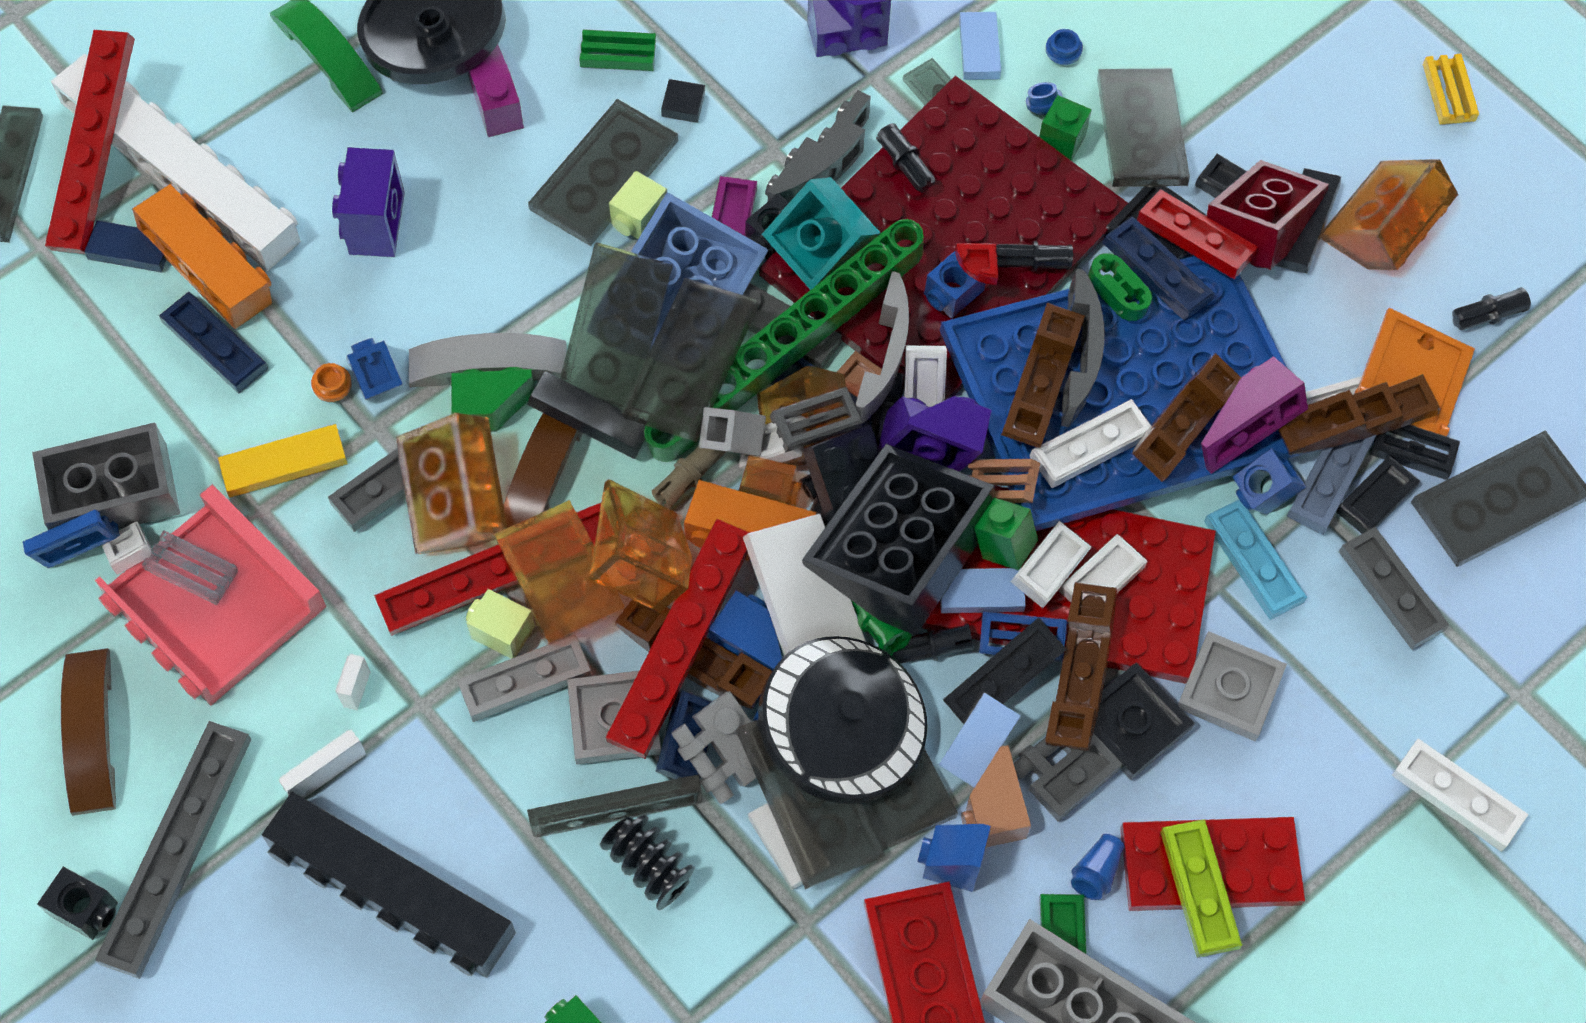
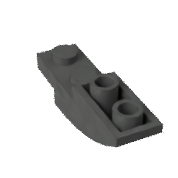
M857 90L849 102L845 100L841 104L836 114V121L831 128L826 127L822 131L817 142L806 137L798 149L794 147L790 151L783 171L779 176L776 174L772 176L767 184L765 195L768 196V201L778 193L790 202L810 179L831 177L834 181H837L853 165L864 150L865 129L862 127L869 119L870 95Z

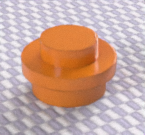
M327 363L321 365L315 371L311 380V386L314 394L319 399L326 402H335L348 395L352 387V380L349 372L344 367L335 363Z

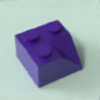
M808 0L807 24L816 57L838 56L846 52L864 49L874 50L878 47L887 46L891 0Z
M347 147L345 162H340L338 166V184L341 186L340 194L334 195L332 201L333 218L339 220V238L345 240L349 255L395 257L405 195L395 152L388 149Z
M902 396L886 413L878 446L879 452L888 444L960 472L983 452L992 410L980 406L975 400L968 397L953 396L928 407L919 399Z

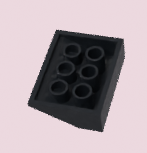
M886 444L806 553L802 563L806 568L879 621L916 636L978 545L974 527L995 497L994 485Z

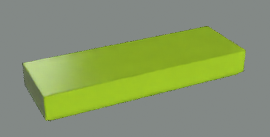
M1205 819L1162 828L1161 836L1196 957L1200 958L1240 949L1242 946Z

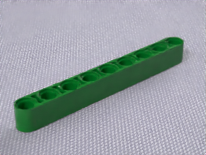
M909 219L893 223L652 417L644 430L645 439L652 457L662 462H671L680 457L700 440L703 415L697 419L687 418L686 414L690 410L695 408L704 410V407L738 410L886 290L892 271L900 273L902 277L917 265L923 256L924 236L921 226ZM901 240H910L915 244L905 248L900 247L897 243ZM875 263L885 266L883 270L876 272L869 270L867 267ZM844 287H850L856 290L853 294L848 296L840 295L839 293H837L840 289ZM814 311L826 314L820 320H812L807 317ZM785 335L796 338L794 342L787 345L777 342L780 337ZM759 359L766 362L759 369L747 367L748 363L752 360ZM723 384L735 386V389L728 394H721L716 391ZM662 433L674 435L673 439L667 444L655 442V439Z

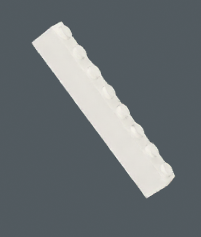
M85 53L51 80L61 104L74 114L87 61ZM125 81L112 145L163 187L171 184L181 195L184 193L188 194L195 202L199 213L205 219L208 217L213 219L219 226L223 236L229 241L238 244L245 254L266 271H269L301 242L296 229L298 222L290 211L284 207L278 209L274 206L268 195L260 187L254 186L252 188L234 166L230 164L224 166L209 146L204 143L198 145L193 141L192 136L180 123L173 125L155 103L150 102L147 104L141 99L138 91L129 82Z

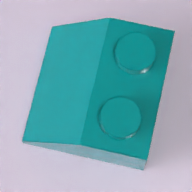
M831 177L810 179L762 233L763 237L810 290L881 234Z

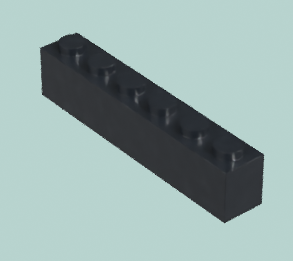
M294 792L290 793L261 834L270 848L267 853L276 861L287 867L292 862L306 869L303 875L322 888H326L328 883L342 891L339 896L345 902L359 910H362L364 905L378 912L376 919L395 932H398L403 927L413 933L415 936L412 940L424 950L435 954L439 949L452 957L450 964L468 976H473L476 971L487 978L516 933L512 921Z

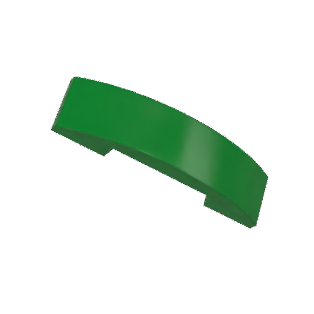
M290 0L270 12L272 20L290 41L295 39L329 79L331 89L352 113L383 94L376 79L350 43L335 25L309 0Z

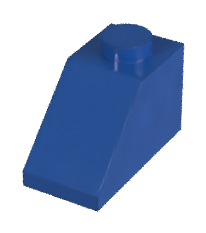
M736 590L710 626L709 639L737 656L742 652L773 671L782 659L767 605L755 595L749 594L745 596Z
M986 824L936 825L933 838L924 837L917 862L925 864L922 878L937 883L950 881L952 887L973 892L991 826Z

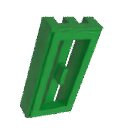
M583 29L579 57L580 67L653 71L656 33ZM589 52L611 53V55L589 54ZM626 54L647 55V57L626 56Z

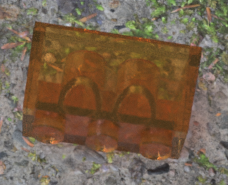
M1440 159L1380 161L1324 228L1321 238L1324 242L1368 270H1398L1405 264L1408 256L1417 245L1426 238L1427 233L1438 219L1447 212V208L1459 194Z
M454 413L396 436L415 554L479 546L509 535L490 424L487 417Z

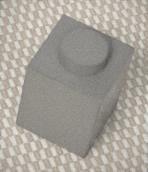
M704 407L699 448L760 456L766 416Z

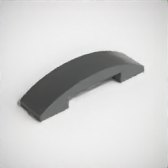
M1076 269L1070 284L1067 310L1085 315L1082 323L1080 372H1070L1063 390L1061 426L1070 427L1082 411L1097 378L1104 351V321L1101 305L1091 280L1086 272L1080 269Z

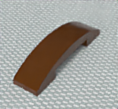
M1050 303L1046 304L1010 407L1002 436L1041 448L1085 315Z
M1215 353L1155 419L1134 448L1132 454L1163 482L1186 455L1185 450L1214 414L1225 405L1241 377Z
M544 413L541 415L525 447L509 487L497 526L498 533L515 538L544 525L550 511L549 501L575 441L580 442L583 435L582 432Z
M1077 582L1074 584L1068 616L1069 631L1065 647L1067 650L1064 653L1056 701L1052 702L1045 739L1046 745L1089 751L1108 665L1117 588Z
M638 591L616 619L615 625L649 652L670 609L643 592ZM706 637L686 678L719 696L730 691L739 705L753 709L760 699L762 689L772 670L742 652L737 656Z
M108 648L65 655L61 684V738L65 783L72 816L116 809L115 769L110 764L108 690H112L110 650Z

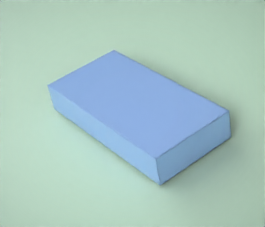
M960 12L959 27L963 80L1000 79L1001 63L996 12Z
M1013 568L961 569L940 599L941 613L1024 612L1025 595L1010 582L1019 570Z
M984 693L939 765L975 788L996 752L1003 746L1019 721L1021 715Z

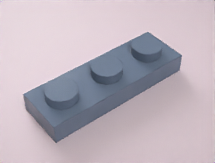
M1376 435L1322 449L1304 483L1306 488L1299 492L1287 517L1324 535Z

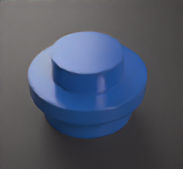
M1060 29L1048 38L1045 49L1047 56L1053 62L1068 65L1080 58L1083 45L1077 33L1070 29Z
M1051 82L1035 84L1028 90V97L1026 98L1027 109L1038 115H1046L1057 95L1062 96V92Z

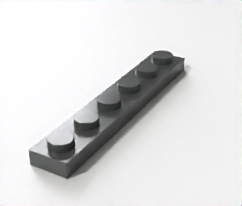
M211 721L208 722L98 952L95 961L99 965L138 979L141 978L251 742V738L247 733Z

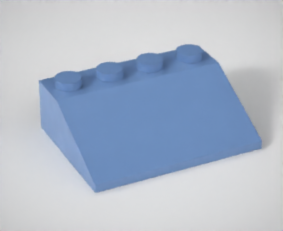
M667 192L594 311L587 332L621 351L697 375L767 254L768 249Z

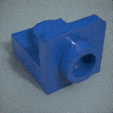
M369 338L351 346L353 353L348 354L346 360L348 365L351 366L365 400L403 385L384 340L375 344L373 338Z

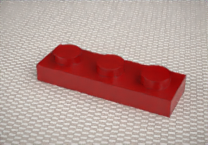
M1161 189L1139 211L1137 221L1233 279L1251 262L1257 252L1258 246Z

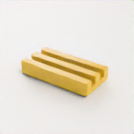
M1462 53L1454 54L1451 59H1448L1447 55H1440L1438 60H1434L1433 56H1426L1422 65L1439 124L1476 121L1479 111ZM1437 70L1442 71L1446 85V94L1454 114L1449 113Z

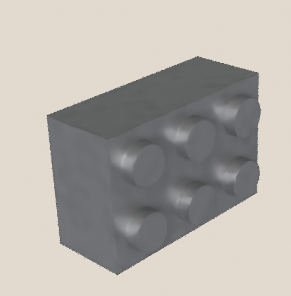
M155 422L32 452L44 524L48 530L95 509L100 512L101 516L105 515L108 517L109 522L114 521L117 523L118 529H123L136 521L139 524L180 514L167 444Z

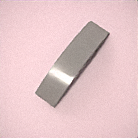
M893 271L879 320L880 325L892 327L893 330L881 375L864 372L855 405L862 424L877 411L890 392L900 368L909 324L907 294L900 273Z
M520 333L470 334L431 341L409 349V386L450 385L449 378H451V373H461L468 369L500 371L507 367L532 369L534 381L540 380L545 371L560 379H568L567 344L565 340Z

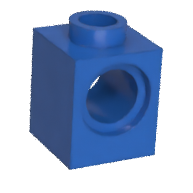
M954 251L927 275L924 294L933 308L938 311L943 310L950 318H953L984 291L986 284L973 279L964 272L957 261ZM954 282L959 284L961 287L953 288L948 286L946 283Z
M1270 449L1232 476L1239 487L1236 490V495L1241 503L1248 510L1253 509L1266 515L1306 488L1288 457L1274 449ZM1270 475L1272 485L1267 492L1262 494L1260 489L1261 482L1266 476Z

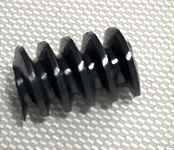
M646 814L636 819L626 817L607 831L600 842V848L606 851L611 850V860L616 863L623 862L621 866L622 872L629 876L634 874V885L638 888L646 887L645 897L651 901L658 899L656 908L657 910H662L684 891L690 882L689 878L695 867L692 864L682 869L677 867L683 858V854L677 852L670 857L666 855L672 842L669 839L659 844L654 842L660 833V829L654 827L646 832L643 830L649 819Z

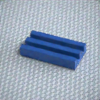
M95 509L27 539L22 543L25 555L43 566L51 568L120 536L117 523L114 521L109 522L108 517L105 515L101 516L100 512Z
M983 612L979 653L995 655L1003 648L988 646L989 637L1013 640L1021 633L990 629L991 621L1030 625L1038 617ZM1039 617L1046 626L1058 627L1056 638L1065 647L1067 620ZM1064 652L1054 661L1063 662Z

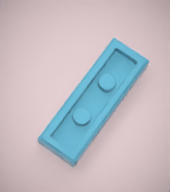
M1240 500L1206 515L1205 524L1209 529L1216 530L1215 539L1269 620L1306 601L1307 596L1249 510Z

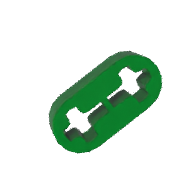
M1111 253L1098 255L1093 260L1088 273L1095 291L1122 319L1128 321L1142 319L1146 315L1152 300L1149 288L1117 255ZM1102 270L1105 273L1112 271L1114 275L1113 277L1110 274L1103 276L1100 274V271ZM1126 297L1129 300H1134L1135 298L1138 299L1139 304H1137L1136 302H1126Z

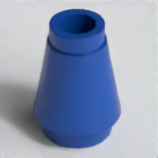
M1102 834L1100 839L1073 867L1071 871L1073 876L1071 885L1073 889L1091 900H1100L1103 895L1109 894L1122 852L1125 848L1124 843L1114 835Z

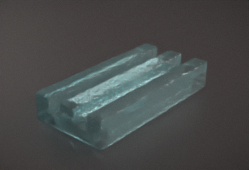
M165 530L160 535L159 543L154 544L151 549L152 554L150 557L145 558L142 563L144 570L215 605H218L238 573L236 565ZM171 547L225 575L221 577L167 550V548ZM162 558L216 585L217 588L213 591L158 562Z

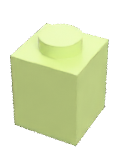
M635 171L609 202L611 224L621 234L625 236L631 235L639 239L667 193V188Z
M487 589L481 600L476 599L471 604L466 615V624L471 639L510 659L518 655L535 627L530 609L490 589Z

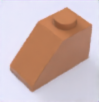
M1009 745L1001 746L970 794L966 811L961 812L962 824H986L991 826L985 848L1027 839L1031 828Z

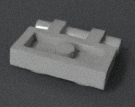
M730 691L725 692L692 716L702 730L698 734L693 736L686 724L681 725L671 733L680 746L678 748L680 755L685 761L690 760L702 777L699 781L706 792L711 791L719 804L724 803L734 795L725 782L728 777L733 775L740 786H746L774 765L764 746L761 735ZM710 743L723 760V763L716 768L703 751Z

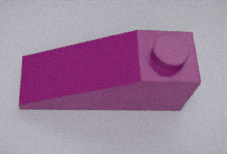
M497 44L492 53L482 63L467 72L488 137L524 128L520 101L508 66Z
M1274 356L1241 377L1201 442L1205 466L1211 474L1308 410L1305 383Z

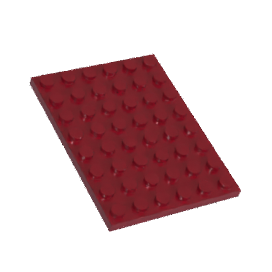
M956 75L900 129L910 145L918 148L920 151L919 158L934 176L935 183L932 187L923 193L917 191L904 173L893 167V160L883 147L841 187L880 233L893 223L903 219L915 221L923 230L922 259L901 277L905 286L909 307L908 334L898 373L905 375L906 345L946 346L939 331L942 322L1053 293L1105 238L1108 231L1106 227L1109 222L1128 204L1127 201ZM901 240L897 244L900 247L906 248L911 247L915 243L910 240ZM1032 241H1037L1038 245H1072L1073 247L1071 270L1037 268L1036 272H1031V268L997 267V285L986 284L984 291L953 318H950L943 310L938 311L933 308L924 294L927 275L955 251L956 243L1031 245ZM777 251L759 268V276L793 303L810 291ZM875 263L867 268L876 272L883 270L885 266ZM954 282L946 283L948 286L953 288L961 287L959 284ZM844 287L840 289L837 293H839L840 295L848 296L853 294L856 290L850 287ZM887 289L835 330L842 335L844 343L881 369L883 368L893 330L892 327L879 324ZM814 311L809 315L815 320H820L826 314ZM948 349L946 355L945 400L955 396L963 387Z

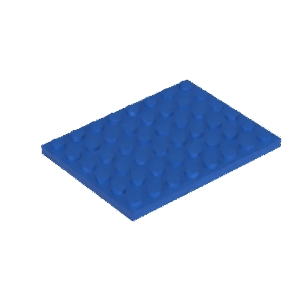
M1196 256L1180 259L1190 271L1215 293L1210 303L1186 321L1178 316L1150 288L1149 290L1152 295L1150 306L1146 315L1137 321L1122 319L1097 293L1103 314L1105 339L1103 357L1097 378L1076 420L1070 427L1061 426L1064 387L1071 371L1080 372L1081 326L1042 444L1131 399L1149 424L1152 425L1170 401L1215 353L1240 377L1245 376L1251 369L1260 366L1273 356L1287 367L1240 274L1233 279ZM1069 289L941 323L939 331L968 397L975 400L980 406L992 410L986 438L995 459H1031L1029 457L1031 451L1036 448L1001 434L1046 304L1050 303L1067 309ZM1126 297V302H1136L1137 304H1139L1138 299L1135 298L1134 300H1129ZM1220 408L1185 450L1186 455L1163 482L1132 454L1136 447L1135 445L1054 488H1051L1039 471L1033 503L1015 504L1031 509L1035 530L1039 531L1056 526L1059 521L1067 523L1237 474L1270 449L1285 454L1288 459L1310 452L1289 455L1278 430H1276L1211 474L1205 466L1201 442L1222 410ZM1001 472L1002 475L1028 474V472ZM1025 485L1008 486V489L1025 490Z

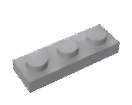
M575 634L457 679L471 719L475 722L568 686L567 679L590 677L591 670Z

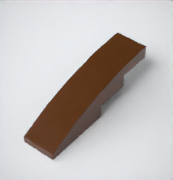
M1422 374L1391 387L1385 382L1353 395L1349 389L1309 404L1308 410L1279 428L1278 432L1289 455L1362 440L1438 415L1440 406Z

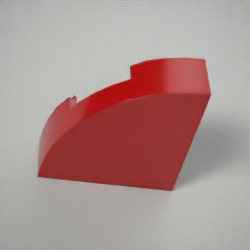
M956 243V258L964 272L979 282L997 285L996 244Z

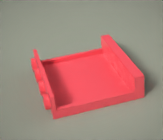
M213 484L200 494L205 506L152 549L154 555L127 569L109 585L100 576L95 580L103 592L98 599L114 617L121 612L129 621L124 625L129 633L140 644L148 640L155 648L151 652L155 660L167 672L174 667L182 676L178 680L182 688L194 700L201 695L210 706L326 608L320 591Z

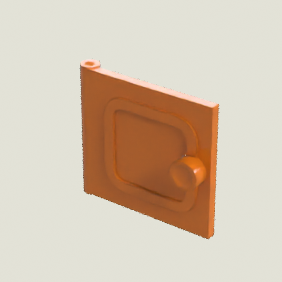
M1388 308L1355 393L1385 382L1391 387L1423 374L1440 406V411L1438 415L1410 425L1447 436L1450 430L1447 426L1475 348L1392 308Z

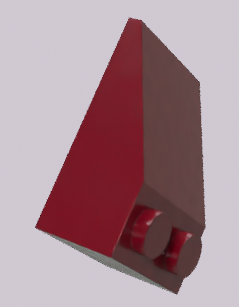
M1260 160L1208 204L1207 217L1258 246L1255 257L1251 260L1250 264L1257 268L1271 270L1289 253L1327 193L1329 184Z

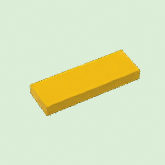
M336 424L218 457L229 498L348 464Z

